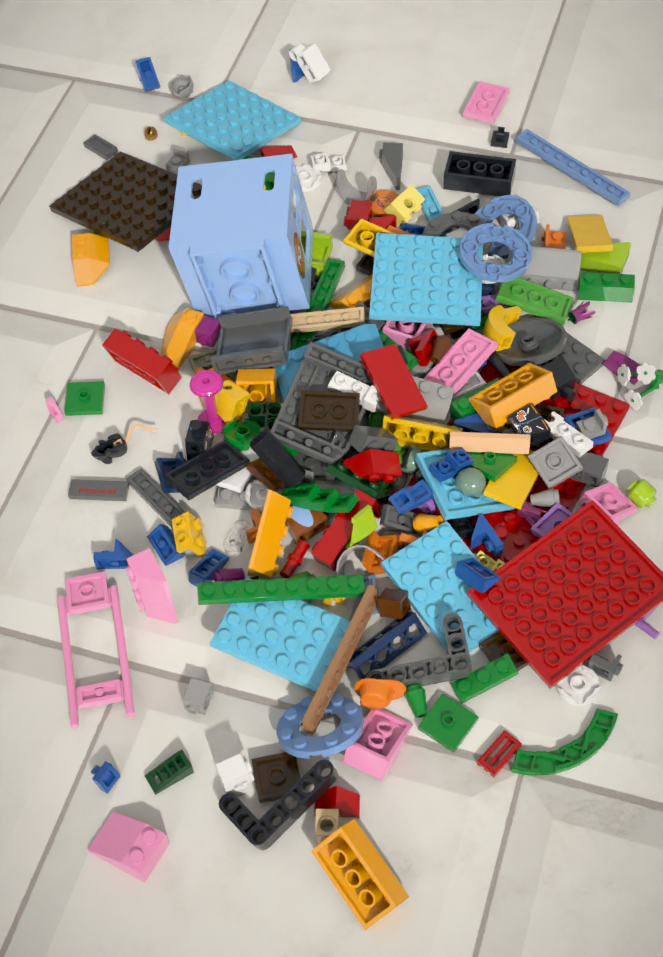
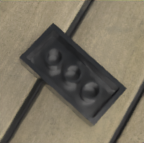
M450 151L444 171L443 189L494 196L511 195L516 171V159Z

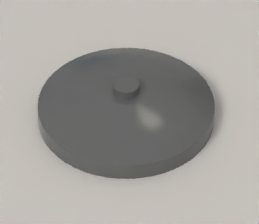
M529 318L519 320L507 325L516 333L511 347L500 351L495 350L494 353L504 364L511 366H525L528 363L534 365L551 360L563 351L567 343L566 331L560 323L551 319Z

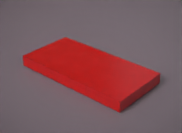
M396 344L361 353L360 359L391 420L427 409L428 405Z

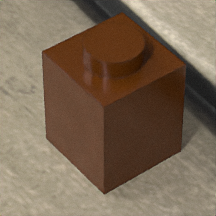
M385 588L376 600L380 617L403 619L411 609L408 591Z

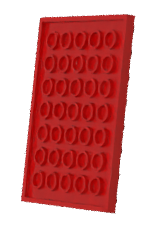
M592 500L497 569L494 573L499 575L500 580L487 591L480 593L474 588L467 591V596L551 689L589 660L593 654H597L663 603V572Z

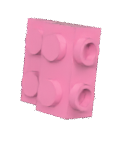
M612 482L584 492L579 502L582 508L594 500L617 525L623 518L634 514L638 509Z

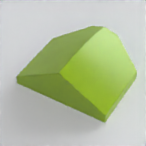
M370 505L365 506L352 517V536L346 548L355 546L378 528Z

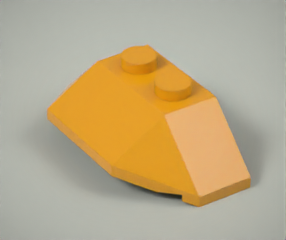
M95 233L72 235L73 266L77 287L94 285L97 279L110 266L108 238Z

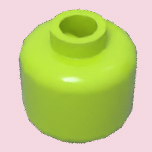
M636 479L626 490L628 492L627 497L638 508H643L645 505L649 508L656 500L654 497L657 492L656 489L645 479L640 481Z

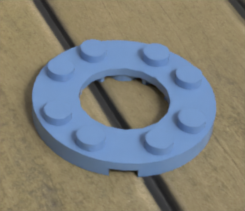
M504 195L491 199L490 203L485 207H480L475 213L487 223H491L495 218L504 214L516 216L520 222L518 231L527 238L529 243H531L537 231L538 220L533 207L527 200L519 196ZM492 242V247L487 254L488 256L498 255L503 259H508L509 247L503 243Z
M486 223L475 226L465 233L460 243L459 257L463 266L476 278L489 282L506 283L519 278L528 270L532 258V248L527 238L518 230L507 225L501 227L494 226V223ZM487 242L503 243L512 251L513 258L508 264H502V266L487 264L486 261H482L479 257L478 249Z
M333 695L323 716L330 713L333 716L338 715L341 719L339 727L324 736L308 737L299 730L300 725H303L302 719L313 699L306 697L300 703L285 710L276 728L279 744L288 754L305 759H310V755H322L324 758L344 751L358 740L363 732L364 717L361 708L356 702L342 695Z

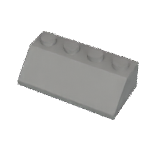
M531 246L532 258L530 266L519 278L549 289L577 291L582 251ZM510 249L508 255V263L513 258L512 251Z
M412 376L428 407L426 410L403 417L416 418L444 425L455 389ZM377 401L376 411L387 414L388 412L383 402Z

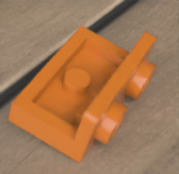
M374 530L369 534L366 546L379 551L385 557L384 560L397 553L399 537L398 535L379 536ZM365 548L364 555L362 556V565L370 574L386 573L381 567V562L384 560L371 550Z

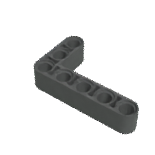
M450 613L443 620L449 655L372 670L367 674L366 678L393 680L397 675H402L403 678L400 682L407 688L415 684L427 686L468 677L472 672V664L461 617L456 613ZM453 623L459 624L454 629L449 628V626ZM455 643L463 644L460 648H453ZM461 662L467 664L464 668L456 667ZM438 667H445L443 672H435ZM424 671L421 677L414 676L416 672Z

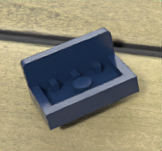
M180 451L177 452L175 458H156L154 462L163 493H180L164 479V474L187 462Z

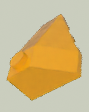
M189 308L175 314L166 327L160 355L162 357L163 355L168 356L173 361L172 364L179 370L197 343L195 329L204 317V313Z

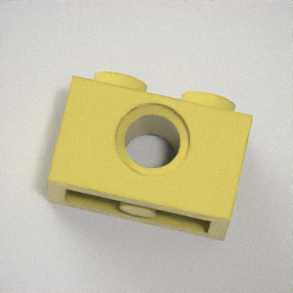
M411 184L384 211L388 216H396L397 225L402 221L406 223L412 217V212L416 214L422 208L421 203L425 198Z

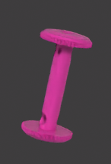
M203 370L191 378L189 386L194 395L204 399L205 410L199 414L197 420L209 422L213 434L222 432L226 425L224 420L218 415L215 395L223 387V379L220 374L213 370Z

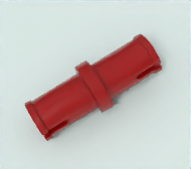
M299 540L293 552L287 556L288 560L279 573L283 578H290L297 567L303 563L302 559L310 548L306 541Z

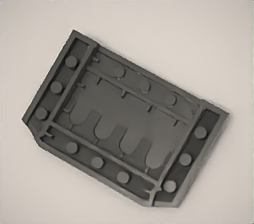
M310 342L277 419L274 422L271 433L281 444L327 464H334L347 454L350 448L348 442L352 432L298 429L301 390L333 392L328 390V384L336 371L366 385L374 386L362 363ZM360 404L358 425L360 424L362 416L365 412V408H362V405Z

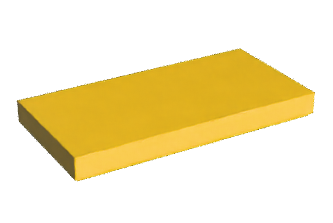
M602 215L567 217V223L576 250L582 251V253L613 251V243Z
M529 450V454H513L517 456V462L496 482L490 480L483 495L521 510L539 475L528 459V455L535 451Z

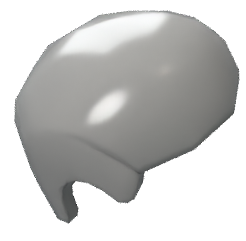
M181 74L170 85L172 94L177 98L188 97L194 89L193 80L190 75L185 77Z

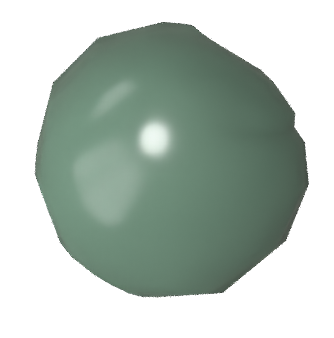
M410 446L401 465L403 473L413 475L419 470L415 456L417 453L423 452L421 448Z
M470 467L457 473L455 484L465 496L474 494L475 497H480L486 488V478L481 470Z

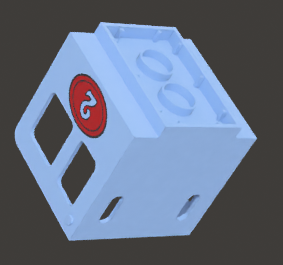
M292 154L181 166L178 168L168 248L194 310L204 313V316L218 320L219 316L288 306L289 310L310 308L313 226ZM269 172H274V188L266 191L264 190L265 175ZM197 180H202L201 196L194 199L192 194L193 183ZM294 191H295V194H296V214H295V219H294V216H293V193H294ZM302 218L306 228L305 253L301 242Z

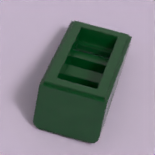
M180 750L147 773L145 778L156 795L194 773V770L183 750ZM180 762H181V763L183 764V766H184V767H182L181 769H180V767L178 766V763H180ZM171 767H174L176 771L174 774L170 770ZM164 771L167 773L169 777L166 780L162 775ZM158 776V778L161 781V784L157 785L154 777Z

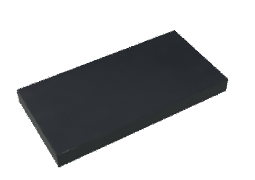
M224 440L164 474V479L187 500H191L247 467L250 460L227 440Z

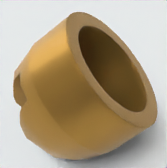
M148 126L144 130L145 139L152 141L158 137L157 130L154 127Z

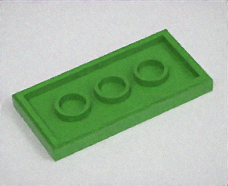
M517 278L506 283L502 282L495 301L511 307L519 306L522 311L541 318L554 320L564 326L573 297L522 278Z

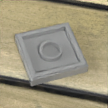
M562 436L528 455V459L548 489L553 488L583 470V466Z

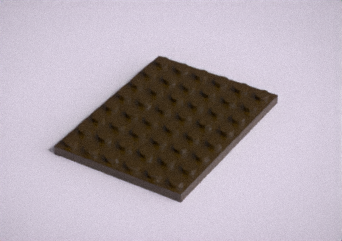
M120 151L96 171H93L87 178L80 181L74 188L68 190L66 194L55 200L49 207L51 212L139 252L171 226L178 175ZM194 182L192 194L194 199H197L201 196L202 185Z

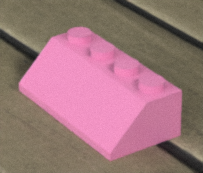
M150 548L127 558L129 567L126 568L140 611L145 610L150 618L173 624L178 623L167 580Z

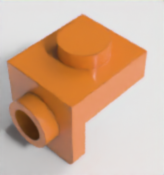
M258 509L250 511L254 528L246 530L249 544L254 543L256 540L262 516Z

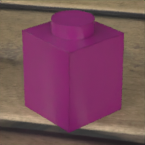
M208 316L203 317L195 329L197 343L203 346L214 347L220 336L221 326L219 320Z

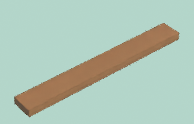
M368 585L302 719L303 726L308 734L313 735L373 614L378 597L376 586Z

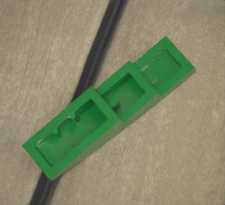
M317 483L300 484L292 488H285L281 493L282 496L291 500L290 505L330 513H350L359 500L355 493L339 494L336 488L320 489Z

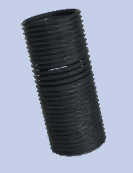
M268 429L263 430L250 442L251 449L274 472L286 488H292L303 480L306 471L274 437L271 431Z

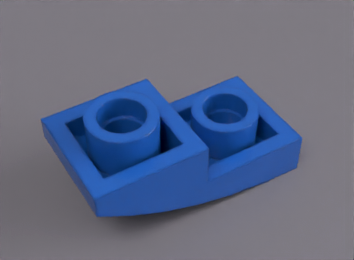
M463 448L448 452L445 459L431 463L428 470L439 482H443L457 475L459 471L468 468L474 463V459Z

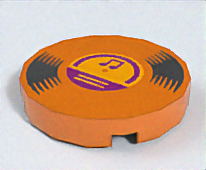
M381 190L373 193L368 201L372 202V214L376 217L388 216L384 210L399 195L390 190Z

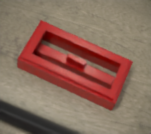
M504 730L478 759L477 765L482 766L486 772H490L491 776L495 777L515 755L517 749L522 747V743ZM507 738L508 741L504 744V746L489 761V763H486L485 761L489 758V756L504 741V739ZM512 744H515L496 767L493 768L492 766Z

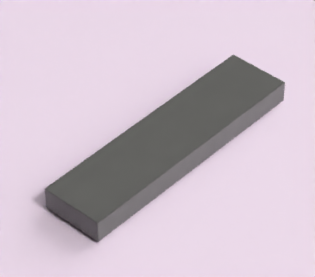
M142 468L129 476L126 481L173 529L172 519L185 513V511L167 493H163L162 488Z

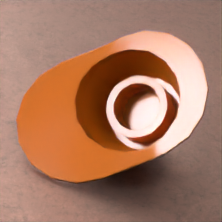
M365 678L357 681L354 685L355 692L360 696V704L372 710L387 707L392 700L399 699L406 693V686L397 680Z

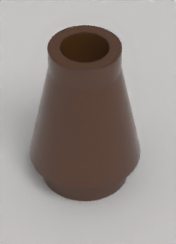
M439 335L438 338H435L429 358L431 362L439 364L441 359L451 349L452 342L448 337Z

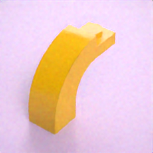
M497 305L490 310L483 328V335L497 342L498 347L496 351L511 347L516 333L507 325L518 321L522 312L519 306L505 309L501 305Z

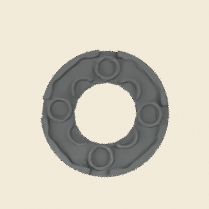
M454 211L431 220L425 227L422 236L440 237L444 231H449L453 227L457 229L464 227L469 231L473 227L486 224L487 222L476 214ZM492 242L483 244V255L490 251Z

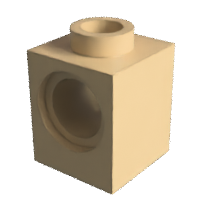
M316 809V843L323 842L339 829V809ZM326 825H330L333 827V829L328 832L322 830V828Z

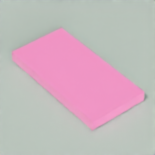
M468 329L424 379L454 388V397L496 350L498 344Z

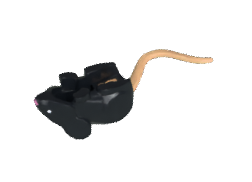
M135 424L130 427L125 440L119 433L110 435L107 441L99 440V445L91 452V456L102 461L104 464H111L112 458L121 457L127 452V444L133 429L141 427L146 430L157 431L158 428L153 429L142 424Z

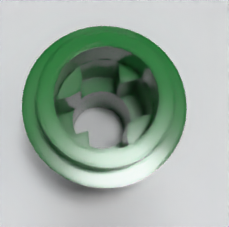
M421 684L407 687L405 697L415 718L425 717L428 714L425 689L422 688Z

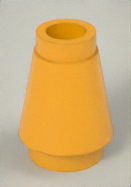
M419 514L413 519L415 531L421 534L424 533V530L429 532L444 523L443 517L437 515Z

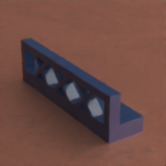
M408 612L403 619H395L355 650L347 667L352 668L360 680L365 679L368 673L364 675L359 668L365 661L371 662L370 671L384 668L426 635L427 631L416 613ZM415 623L420 632L413 637L408 636L409 627ZM397 636L403 637L401 647L398 649L392 648L393 640ZM386 649V658L382 662L376 661L378 651Z

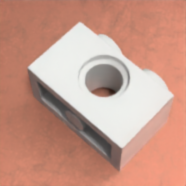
M241 754L215 764L225 794L232 793L239 797L253 791L251 783L255 781L252 774L253 771L248 759L244 761Z

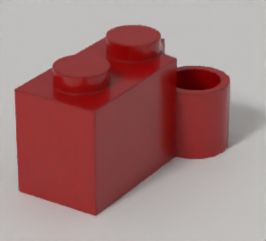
M352 200L351 205L347 207V216H344V226L348 230H352L360 219L370 222L372 218V202Z

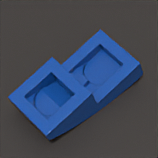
M422 479L409 489L402 488L388 499L397 512L402 514L433 499L434 493Z

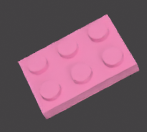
M479 81L463 111V117L494 124L510 93V88Z

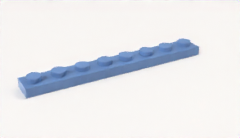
M526 129L516 137V143L617 206H620L630 197L629 191L532 131Z

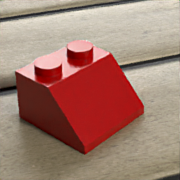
M369 449L343 461L344 465L358 477L366 478L369 481L383 480V483H391L395 481V478L402 476L399 453Z

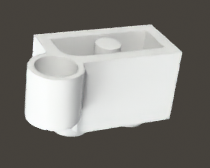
M298 43L289 51L290 58L298 62L309 83L319 81L331 71L315 43L309 44L306 48Z

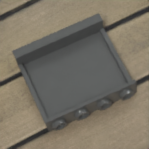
M288 306L218 317L221 330L217 354L211 356L210 360L215 372L224 374L238 372V369H260L288 365L293 323Z

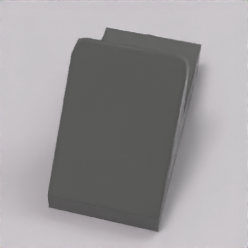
M386 504L382 508L380 525L387 526L389 531L417 534L413 527V519L419 514L410 511L399 514L394 506Z

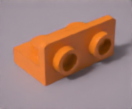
M546 224V231H542L541 241H545V243H541V247L566 249V232L549 231L550 225Z

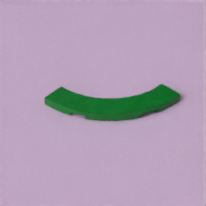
M597 708L585 732L577 740L560 747L558 750L533 752L517 749L511 772L534 776L551 775L581 765L604 746L615 727L618 714Z

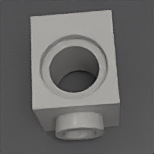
M191 678L182 699L187 712L194 715L198 713L206 714L214 694L212 683Z

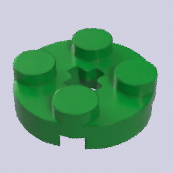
M238 419L232 420L224 426V440H227L241 451H247L250 448L252 439L261 432V427L258 423L249 419H244V422H238Z

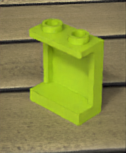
M301 231L304 253L306 252V231ZM313 232L312 267L317 269L315 275L321 276L326 262L330 258L333 248L332 234Z

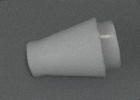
M551 488L536 494H530L532 506L553 507L557 502L560 504L558 489L553 490Z

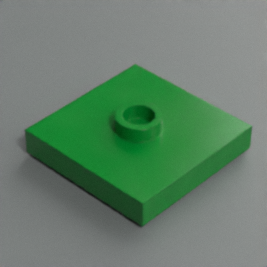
M105 382L68 383L65 415L103 414Z
M471 452L469 455L474 459V463L468 468L481 470L485 478L496 482L517 462V456L511 453Z
M442 694L419 724L418 730L455 753L477 723L479 717Z

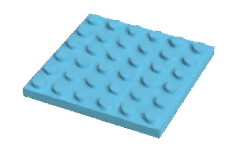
M228 80L164 116V123L233 160H241L300 124L301 117Z
M376 233L369 319L480 326L482 279L476 278L471 274L460 260L459 248L462 238ZM483 244L478 249V254L482 261Z

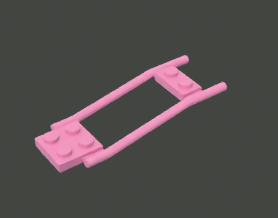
M105 571L65 579L67 597L59 596L57 602L68 691L70 727L72 729L79 727L78 708L86 709L121 702L123 699L125 700L126 716L129 718L134 717L133 694L118 587L113 585L108 588ZM112 605L122 680L116 679L81 686L76 689L67 614L75 615L110 608Z

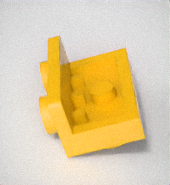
M188 511L173 518L172 526L177 552L182 553L190 549L200 557L207 554L205 546L207 542L203 535L204 526L201 519L196 518Z

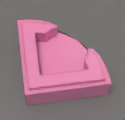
M52 397L46 399L49 413L57 422L63 421L64 417Z

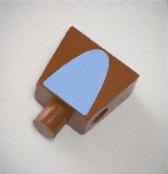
M290 505L293 507L291 519L286 518L285 525L289 526L288 532L296 546L299 540L308 541L324 531L328 526L327 516L323 512Z

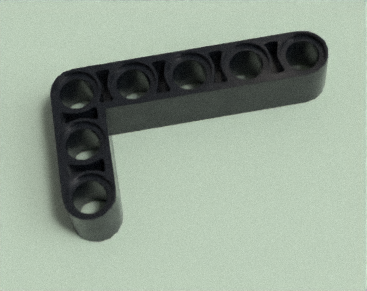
M325 759L318 761L259 820L232 793L224 794L219 799V808L251 844L259 850H267L335 783L338 772L330 761ZM326 768H330L331 771L329 775L322 777V771ZM314 784L313 791L305 793L306 787ZM297 800L298 805L296 808L289 809V804ZM235 801V807L232 810H227L228 804ZM280 816L282 818L280 824L273 826V820ZM250 817L248 825L242 826L243 819ZM260 833H265L263 841L256 842L257 836Z

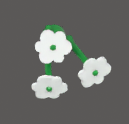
M647 362L643 363L642 366H638L637 372H630L629 367H626L625 364H622L617 370L618 381L621 382L622 386H626L630 377L638 376V380L642 381L643 384L651 385L650 388L640 394L638 392L634 393L633 390L625 393L624 397L627 403L636 411L643 405L641 398L651 391L659 389V384L663 383V370H656L654 365H649Z

